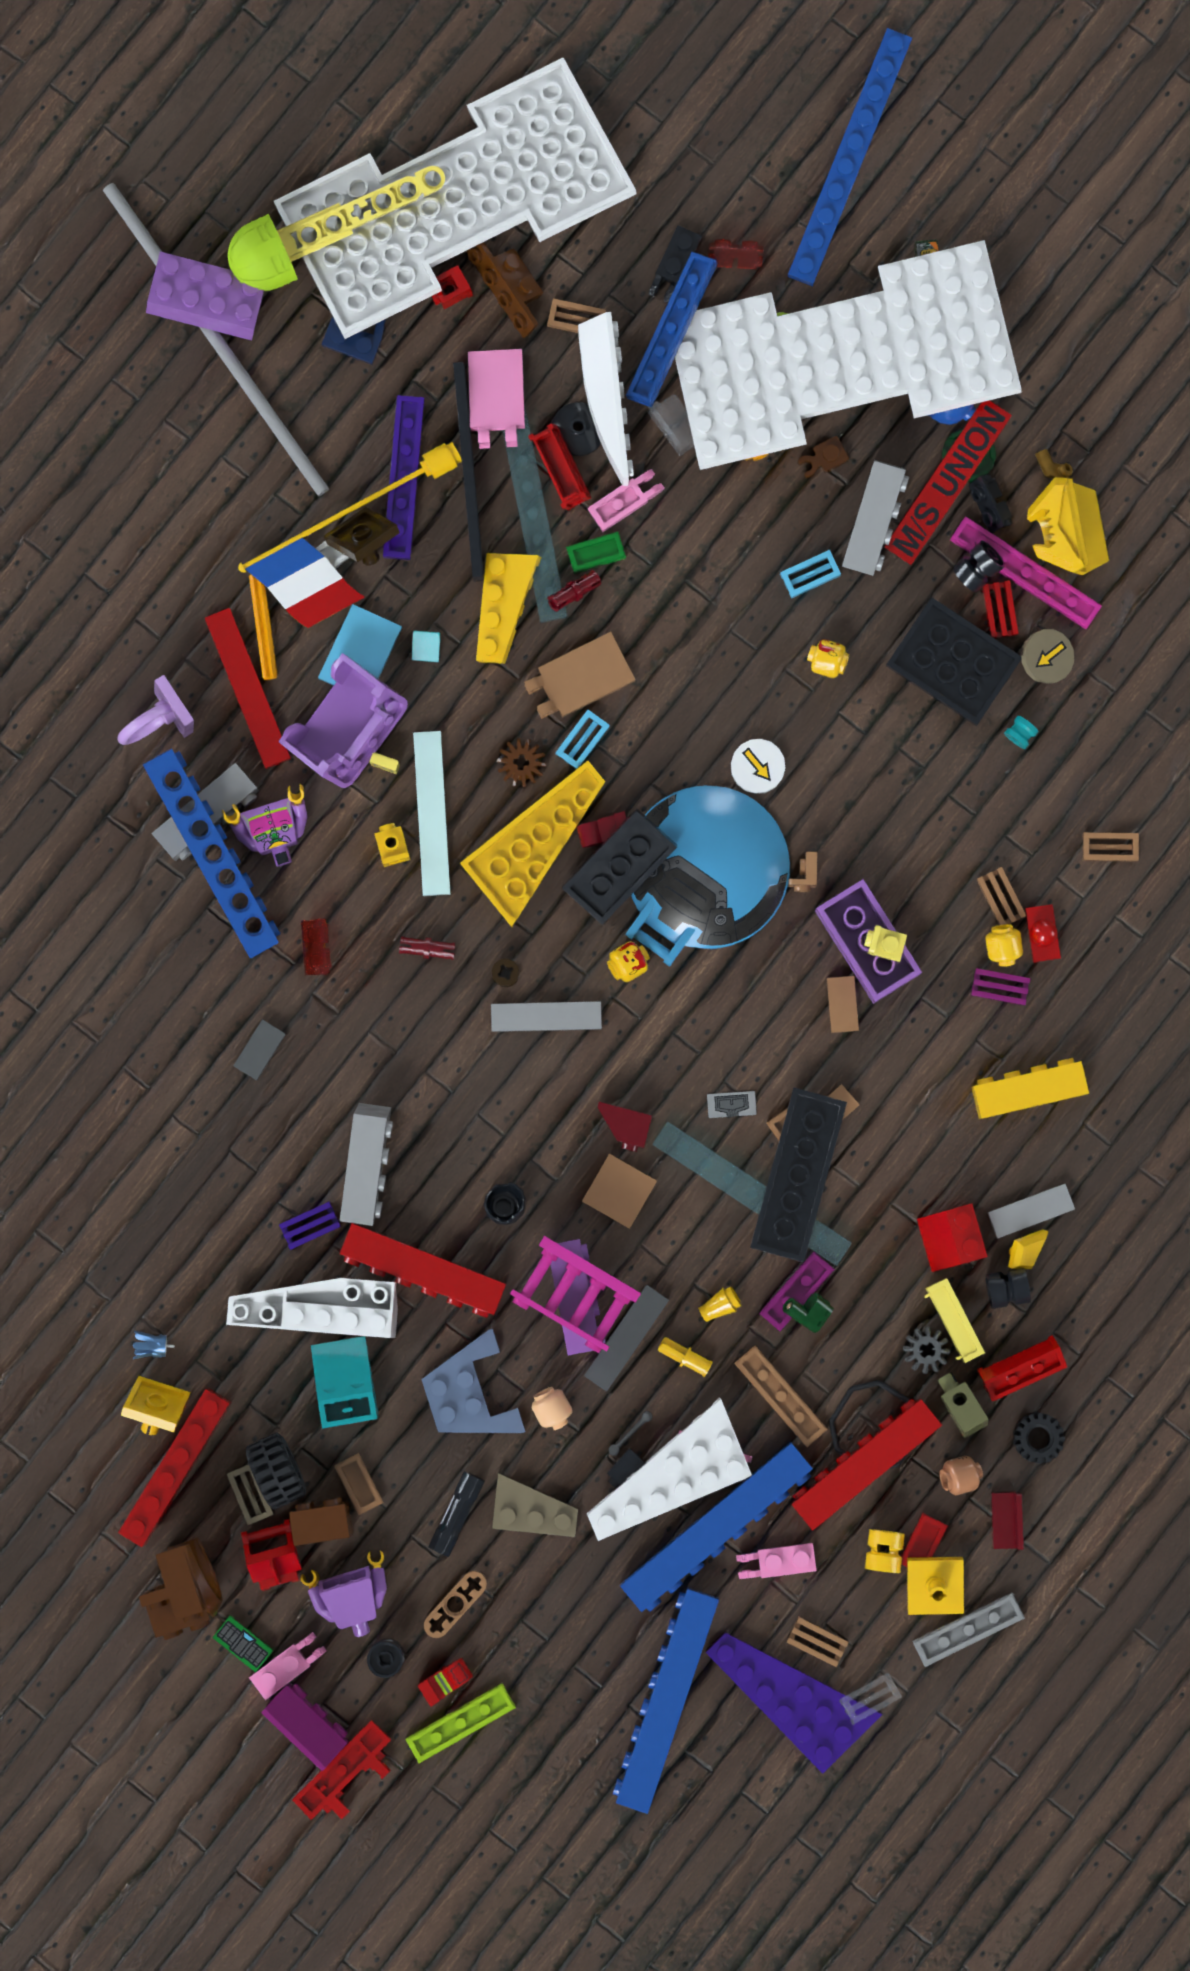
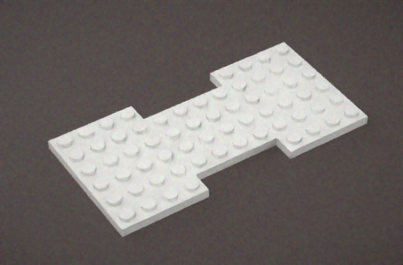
M564 58L468 104V111L477 128L383 175L369 153L274 201L285 226H288L337 203H340L342 206L406 176H414L415 172L428 166H438L444 172L445 183L439 191L426 197L422 194L417 201L352 230V235L302 257L344 339L441 292V286L431 269L432 267L528 220L538 241L541 242L636 194L634 185ZM431 171L426 174L425 181L429 186L434 187L440 183L441 177L437 172ZM407 182L401 186L400 192L404 197L410 198L415 195L416 187L412 183ZM380 194L375 200L376 205L381 209H386L391 205V198L387 194ZM371 199L366 200L368 206L360 209L358 205L354 206V212L351 214L352 217L357 216L361 220L364 218L363 213L371 210V215L376 214L377 212L372 208ZM331 216L326 221V227L330 231H338L342 226V222L337 216ZM308 227L302 231L301 237L305 242L310 243L317 238V232L315 229ZM297 233L291 234L296 241L297 249L303 247L298 241Z
M985 240L880 265L878 270L883 291L782 316H777L772 292L696 310L675 356L700 470L806 445L801 419L904 394L909 396L913 417L918 418L1022 393Z

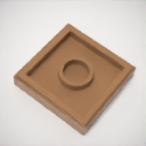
M609 1154L582 1202L630 1229L657 1181Z

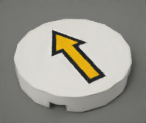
M753 739L741 744L734 752L731 761V773L736 784L744 791L750 793H767L776 788L782 780L785 771V760L780 749L772 742L763 739Z

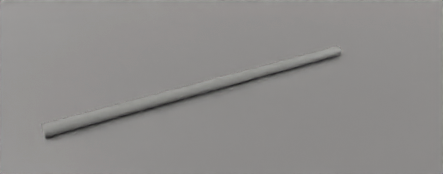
M114 183L107 185L103 192L153 263L157 265L159 254L162 252L116 185ZM199 327L317 496L326 493L329 490L328 486L221 334L217 331Z

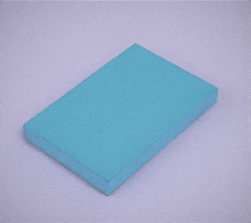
M352 604L318 679L333 686L335 685L336 681L331 677V667L342 653L379 679L399 637L402 626Z

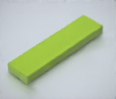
M501 1683L415 1732L405 1740L418 1763H421L510 1712L516 1706L504 1684Z

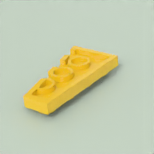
M486 553L476 661L480 663H506L516 633L515 628L519 616H522L525 607L523 605L528 590L532 587L536 566H539L541 560L539 555Z

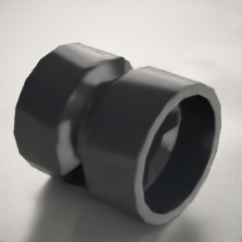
M981 540L970 550V557L964 556L953 566V570L958 579L969 590L978 592L988 582V576L994 577L1005 567V563L999 553L989 543Z
M1025 1268L1009 1270L1007 1275H1004L1002 1272L985 1274L991 1309L1007 1307L1009 1302H1012L1014 1305L1031 1303L1029 1282Z
M392 1638L378 1640L371 1647L367 1655L369 1670L380 1678H389L397 1674L405 1661V1652L402 1645Z

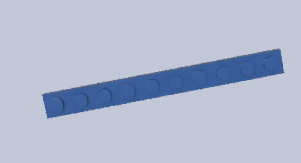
M887 28L789 270V278L813 287L911 44L912 37Z

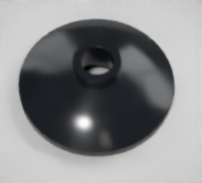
M570 403L562 407L554 416L552 424L558 425L572 456L588 455L601 445L587 403ZM581 423L584 427L581 431H575L573 429L574 424Z

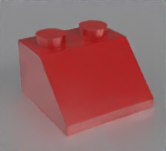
M972 1203L916 1219L931 1272L988 1257Z

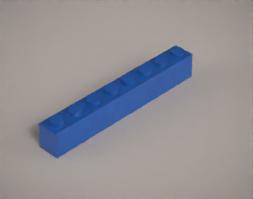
M791 1442L788 1443L752 1473V1476L746 1478L624 1580L620 1587L641 1612L645 1609L650 1612L662 1602L659 1598L667 1590L672 1594L683 1584L681 1579L685 1575L690 1573L693 1576L705 1566L702 1561L709 1555L713 1558L719 1555L726 1548L724 1543L732 1537L736 1540L747 1531L745 1525L752 1519L755 1522L762 1519L769 1512L766 1508L775 1501L778 1505L790 1495L787 1490L795 1483L799 1487L811 1477L809 1472L813 1468Z
M689 1587L686 1588L685 1593L680 1592L675 1608H678L679 1612L676 1620L670 1619L666 1634L670 1635L667 1646H661L657 1661L662 1663L659 1672L653 1671L648 1688L653 1690L650 1699L644 1698L639 1714L644 1717L641 1726L635 1725L630 1741L635 1742L632 1753L626 1752L621 1768L626 1769L623 1780L617 1779L613 1790V1795L617 1796L616 1804L646 1814L649 1812L719 1602L718 1597Z

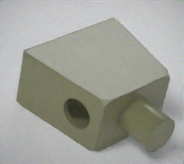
M952 1372L938 1380L945 1392L941 1396V1400L964 1439L988 1426V1417L966 1382L959 1385ZM962 1397L966 1403L959 1406L956 1405L954 1400Z

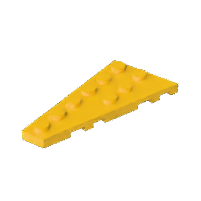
M586 761L460 863L511 927L517 921L605 784V780L589 761Z

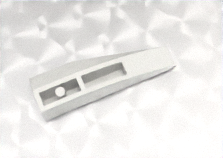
M605 312L578 325L583 380L589 410L600 442L623 486H628L629 477L634 476L632 460H627L626 450H630L629 434H624V424H627L626 408L621 406V399L624 398L623 382H619L618 373L621 372L622 363L621 348L618 347L617 321H612L611 312Z
M337 1278L231 1296L228 1301L226 1325L396 1338L398 1314L396 1282Z

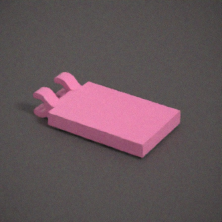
M522 349L468 352L470 430L478 431L479 449L490 448V431L505 430L507 447H518L517 429H525Z

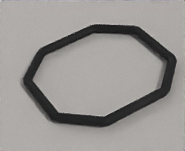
M878 1380L850 1387L829 1420V1428L835 1451L840 1455L846 1452L839 1446L834 1422L854 1391L880 1386L905 1403L910 1399ZM907 1455L889 1469L899 1467Z

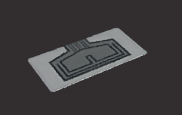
M755 1091L707 1095L709 1118L757 1114Z

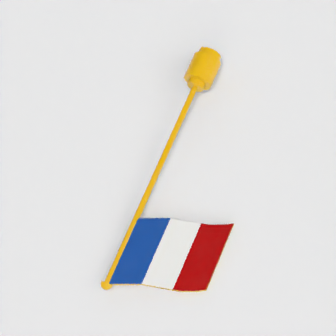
M451 442L447 445L443 443L422 455L423 461L420 462L422 468L245 564L239 563V571L244 573L247 570L265 585L285 610L307 628L365 598V596L347 584L327 558L303 538L423 473L427 477L432 475L436 479L457 468V464L462 462L457 449Z

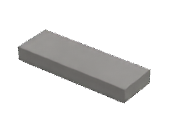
M1062 1184L990 1211L987 1214L996 1237L1000 1238L1075 1210L1066 1184Z

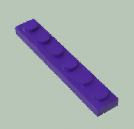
M397 395L389 485L419 469L424 397ZM418 476L388 493L386 519L397 524L400 533L384 544L383 558L411 560Z

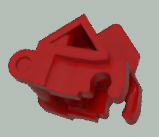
M290 1519L284 1520L283 1524L251 1533L247 1531L241 1532L246 1566L253 1583L259 1582L262 1591L290 1581L292 1583L300 1581V1575L297 1571L302 1570L297 1548L293 1543ZM286 1534L287 1544L265 1551L253 1552L251 1544Z

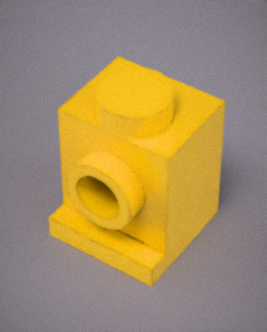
M395 823L380 826V832L374 834L383 866L387 867L411 860L401 826L395 827ZM389 838L396 840V845L392 848L386 845V841Z

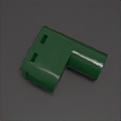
M813 1293L804 1305L793 1298H789L784 1303L782 1309L784 1313L813 1333H816L825 1324L834 1307L821 1295Z

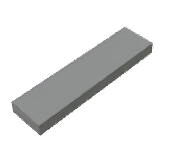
M601 1001L491 1004L492 1032L602 1030Z
M1011 1592L912 1642L923 1665L927 1667L1025 1619Z

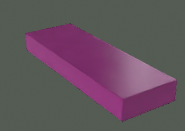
M813 1251L759 1314L780 1332L792 1319V1317L783 1312L784 1303L789 1298H793L804 1305L808 1298L835 1269Z

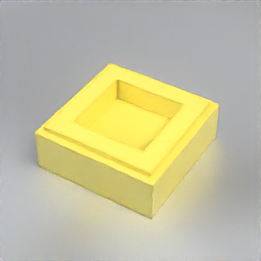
M376 752L372 753L370 759L372 766L394 774L398 773L400 767L398 760Z

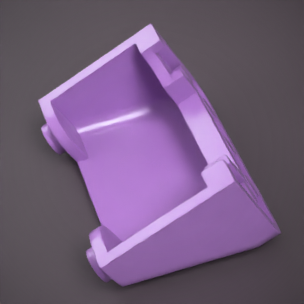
M342 653L331 667V677L336 681L335 685L306 725L295 723L288 726L279 743L321 777L341 788H346L352 785L369 763L372 753L379 749L405 713L408 703L399 693Z

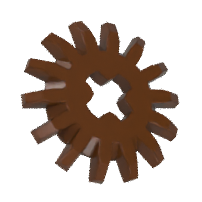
M517 738V746L513 747L509 741L506 744L510 750L508 752L503 749L500 750V753L505 755V758L497 759V763H504V767L498 769V772L506 771L507 775L503 780L506 782L510 777L513 778L512 786L516 787L517 781L521 780L522 787H527V779H530L535 784L536 780L533 776L537 774L542 777L543 773L538 768L546 767V763L539 762V758L545 757V754H536L535 751L540 746L536 744L533 748H530V739H527L525 745H521L520 738ZM519 755H525V760L529 761V766H524L523 770H518V765L513 764L514 760L519 759Z

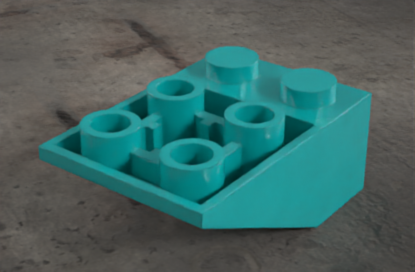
M361 1336L311 1345L322 1429L378 1419L379 1413L366 1337Z

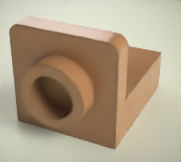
M806 852L805 859H800L799 872L800 875H805V879H789L788 887H794V892H810L811 888L816 887L817 852Z

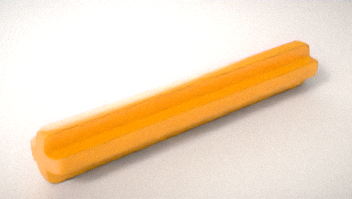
M250 575L249 580L262 677L264 680H273L278 675L266 586L253 575Z

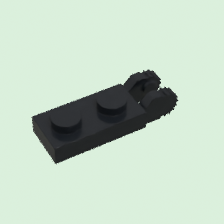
M677 225L655 273L656 277L648 295L654 297L658 293L662 280L671 283L664 295V302H669L691 252L696 253L700 245L701 235Z

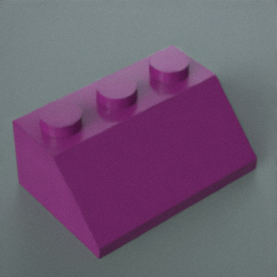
M288 1683L261 1713L323 1771L348 1743L349 1739L345 1737L348 1732L337 1722L333 1725L326 1718L328 1713L318 1703L312 1705L305 1698L308 1694L298 1684L292 1686Z

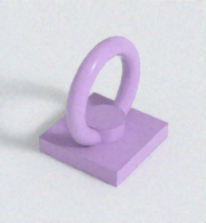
M164 675L154 681V693L159 702L155 704V707L135 718L120 731L118 735V742L120 744H132L151 734L164 723L169 725L174 722L184 738L193 733L194 720Z

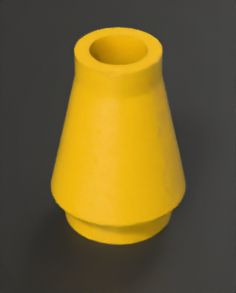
M730 1286L727 1289L723 1287L698 1309L703 1319L708 1322L711 1319L737 1312V1308L742 1306L736 1292Z

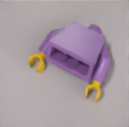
M380 1550L381 1559L379 1562H372L370 1552L368 1553V1562L373 1566L371 1571L370 1567L366 1566L319 1581V1574L315 1570H311L314 1576L311 1583H308L305 1575L302 1574L300 1577L301 1582L309 1586L308 1594L315 1611L327 1621L335 1622L339 1629L351 1626L356 1637L368 1634L370 1628L367 1621L376 1618V1610L382 1606L387 1590L384 1568H381V1564L384 1561L383 1552Z

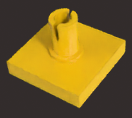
M138 1376L123 1406L121 1416L143 1422L141 1430L145 1434L147 1433L148 1426H151L149 1435H156L159 1432V1428L174 1432L189 1402L191 1392Z
M963 1557L907 1558L908 1615L964 1614Z

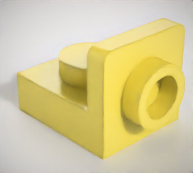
M876 925L874 931L868 930L864 946L869 947L867 954L900 962L907 935Z

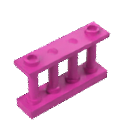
M544 1236L539 1244L540 1247L544 1248L541 1252L543 1256L521 1293L514 1289L511 1291L510 1294L515 1297L512 1302L525 1310L531 1306L587 1340L585 1345L597 1353H600L601 1349L607 1352L610 1346L603 1343V1340L624 1305H628L630 1300L636 1303L641 1293ZM559 1257L567 1262L565 1267L567 1271L544 1308L530 1298L552 1261L556 1262ZM584 1272L592 1277L589 1281L591 1285L568 1322L554 1313L577 1275L580 1276ZM608 1286L616 1291L613 1296L615 1300L595 1334L591 1336L578 1327L600 1290L604 1291L605 1287Z

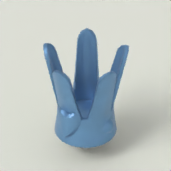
M134 1330L136 1339L146 1342H135L133 1344V1348L136 1349L134 1354L137 1355L133 1359L148 1356L166 1357V1348L175 1347L174 1345H167V1335L160 1334L159 1336H154Z

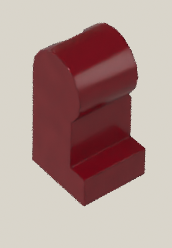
M625 811L577 826L582 848L602 845L627 819Z

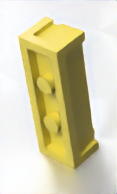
M944 1278L925 1288L928 1294L924 1295V1298L930 1296L959 1353V1356L955 1357V1359H961L963 1363H966L984 1354L985 1352L948 1279Z

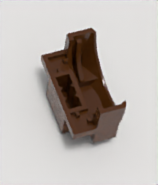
M200 1538L168 1547V1551L156 1554L164 1584L153 1587L139 1596L141 1606H146L156 1638L163 1636L164 1640L177 1637L187 1627H190L191 1631L204 1628L210 1624L209 1620L216 1616L223 1601L221 1589Z

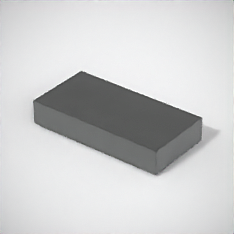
M262 1019L233 1066L258 1081L286 1034Z

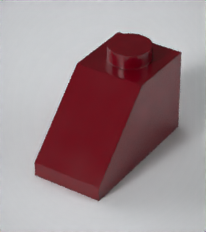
M599 1102L597 1108L616 1141L622 1143L621 1148L637 1152L638 1147L644 1149L652 1115Z

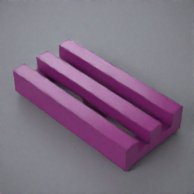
M976 968L971 996L1025 1006L1030 978ZM980 976L1023 983V986L1020 988L979 979ZM978 986L1020 993L1021 997L1014 998L977 990Z

